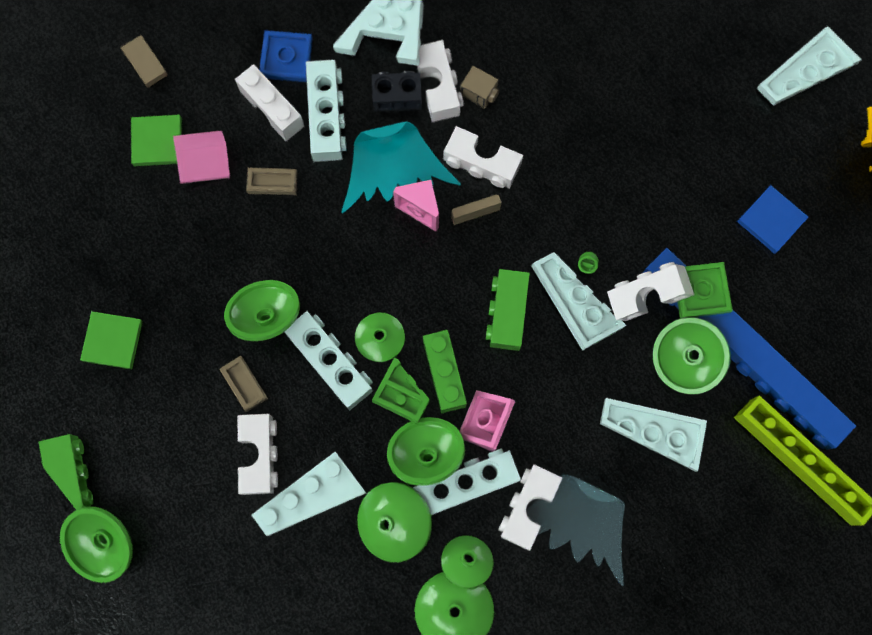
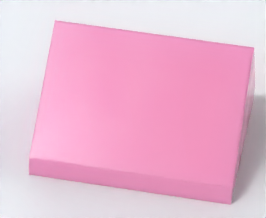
M222 131L173 136L181 184L230 178L227 147Z
M431 180L396 187L393 191L395 207L432 230L437 231L439 228V212Z
M476 390L459 431L463 440L491 452L495 451L515 401Z

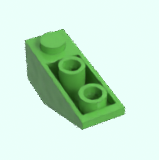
M71 434L39 441L43 468L76 510L83 507H91L93 496L91 491L87 489L86 480L89 475L88 469L82 461L81 454L84 453L82 441L78 439V436Z

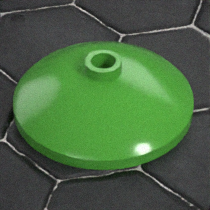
M275 280L258 281L245 286L232 296L226 305L224 318L229 331L236 337L247 341L268 340L280 335L295 322L299 314L300 302L297 293L288 284Z
M682 318L668 324L658 335L653 348V362L659 377L670 388L685 394H699L711 390L723 380L730 365V348L724 334L714 324L700 318ZM693 350L698 351V359L692 357Z
M433 417L421 418L418 424L411 421L403 425L392 436L387 449V458L393 473L402 481L418 486L433 485L449 478L460 467L465 454V445L459 430L450 422Z
M390 482L375 487L365 496L358 511L357 522L360 537L367 549L382 560L389 562L406 561L420 553L429 540L432 527L429 507L421 494L406 484ZM385 520L390 524L389 529L384 526Z
M83 507L71 513L63 522L60 531L61 548L66 560L78 574L88 580L104 583L117 579L127 570L132 559V544L125 527L114 515L101 508Z
M444 572L430 578L421 588L416 600L415 618L422 635H487L493 622V601L486 586L481 584L474 588L459 587L450 582ZM452 607L459 608L460 614L457 617L450 615L449 611Z

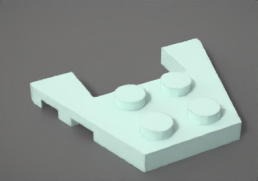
M372 0L336 41L333 48L336 53L355 56L364 35L399 40L403 42L396 56L398 62L418 66L420 63L419 48H421L420 29H422L423 17L422 0Z

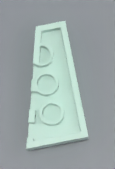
M827 26L764 80L757 89L775 105L858 64L861 59Z
M605 399L600 421L601 425L695 472L698 471L707 424L706 420L613 399Z

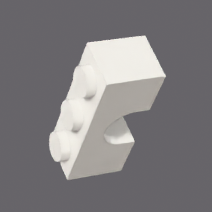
M443 40L421 45V48H419L420 63L417 66L420 77H434L441 82L437 88L426 90V102L431 121L460 116V107L463 106L461 92H456L455 89L457 77L455 70H450L449 63H452L449 48H444Z
M254 64L235 79L240 92L255 108L258 106L271 126L285 141L289 140L304 127L301 115Z
M456 126L444 150V160L453 168L458 169L461 167L466 169L469 174L476 178L484 177L491 180V183L497 187L504 188L505 186L510 189L521 165L523 155L500 146L494 157L488 159L481 158L475 152L478 135Z
M674 262L667 263L659 267L660 271L655 273L645 272L639 274L635 281L630 283L629 281H623L615 284V289L607 291L616 320L628 321L648 313L646 297L653 289L658 292L662 303L672 304L693 296L694 292L685 266L677 265Z
M269 414L238 415V442L254 443L259 451V457L252 466L238 467V494L274 493V488L278 487V474L273 472V462L277 461L278 456L277 446H273V436L277 435V422Z
M533 465L531 470L526 468L520 481L525 485L521 493L515 492L510 503V507L514 508L510 518L505 516L499 527V530L503 532L501 538L530 551L541 526L529 520L526 514V507L535 499H542L551 503L562 477L536 465Z

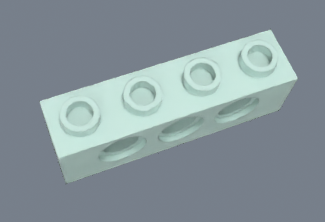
M335 60L306 62L310 145L313 161L342 160V151H346L345 136L341 137V128H345L344 114H340L339 106H344L343 92L338 91V83H342L341 69H337ZM325 85L331 87L327 91L320 90V88ZM324 108L332 109L328 114L321 113ZM327 130L334 132L329 137L322 135Z
M306 311L284 332L350 411L373 392L370 387L373 382L364 371L359 374L353 367L357 363L348 352L343 355L338 349V346L341 344L332 333L327 335L322 328L325 325L316 314L311 316ZM312 335H319L321 337L320 343L316 346L308 344V340ZM335 354L337 356L336 362L333 365L324 364L326 355ZM343 373H351L353 380L351 383L344 385L340 383V376Z
M502 449L493 451L488 454L489 459L479 462L478 458L472 459L464 463L465 468L457 470L442 482L427 486L417 485L413 488L424 498L431 515L519 482L521 479L510 451L505 453ZM486 466L494 467L497 473L495 479H485L482 475L483 468ZM468 475L471 477L473 484L470 489L465 490L459 487L458 478L460 476ZM438 484H444L449 490L448 496L444 499L435 497L433 493L435 486Z

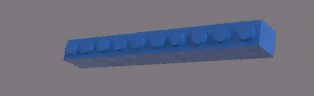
M666 248L643 273H655L660 271V266L671 262L681 266L686 265ZM677 302L669 304L671 306L675 305L678 308ZM734 310L726 314L692 317L704 319L714 324L724 334L730 348V359L737 364V370L755 381V386L760 392L768 394L774 399V404L779 410L787 412L794 418L793 423L801 430H806L813 437L812 440L818 447L826 450L836 448L856 427L850 419Z

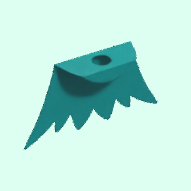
M406 121L363 131L354 142L351 179L342 213L349 209L363 192H365L366 200L369 201L374 195L376 187H378L385 200L389 201L394 195L393 191L397 184L404 186L417 183V177L421 181L431 180L432 182L431 176L448 183L461 184L436 158L418 129L412 123Z

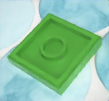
M180 115L131 118L133 166L177 164L173 136L182 135V118Z
M724 262L685 266L694 295L677 301L680 319L726 314L733 311Z
M91 312L80 360L88 363L132 369L143 321L141 319Z

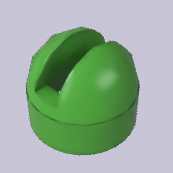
M587 251L583 253L578 261L579 269L588 274L595 272L598 268V257L593 252Z

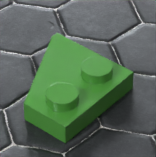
M394 358L372 402L418 424L429 403V398L418 388L411 375H408L403 369L400 361Z

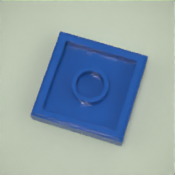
M265 31L260 72L267 79L307 82L306 62H310L312 34Z
M770 185L737 222L775 254L806 221L808 216Z

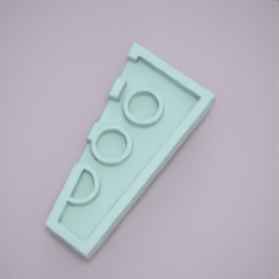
M554 252L532 264L531 267L582 350L589 348L626 326L623 321L616 320L615 316L610 312L611 309L605 303L602 304L592 294L593 291L587 285L584 286L576 278V274Z
M334 452L253 513L252 516L265 535L269 536L366 494V492L338 454Z

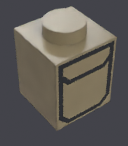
M473 66L461 84V95L485 109L489 102H494L499 93L497 89L498 79Z

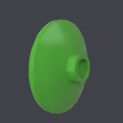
M374 313L365 317L359 323L355 332V343L359 352L365 358L374 362H386L396 357L402 350L405 341V334L401 323L395 317L386 313ZM383 332L384 337L381 340H377L375 334Z
M460 536L451 540L444 548L441 556V566L450 582L459 587L474 588L483 584L489 578L493 569V557L488 546L480 539L472 536ZM470 555L473 558V562L467 563L464 560V556Z

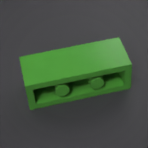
M499 269L498 277L493 276L491 291H496L495 301L490 300L489 315L493 316L492 325H487L486 340H490V347L520 350L529 273Z
M448 330L424 335L423 343L441 414L466 408L467 403Z

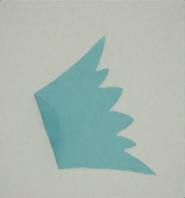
M561 474L562 480L552 502L549 503L538 499L526 510L527 517L533 523L541 526L538 534L544 533L551 528L550 549L558 548L571 540L572 553L576 562L582 560L591 548L597 566H600L603 557H605L614 576L623 586L621 540L625 503L619 498L576 477Z

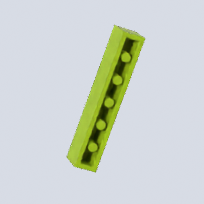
M761 396L750 399L734 418L851 526L864 525L872 516V498Z

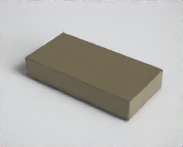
M141 35L121 47L147 88L167 76L166 71Z
M248 168L246 191L248 194L296 195L297 169Z
M494 195L452 209L451 218L453 224L456 225L500 210L499 195Z
M242 356L219 369L245 412L268 399Z

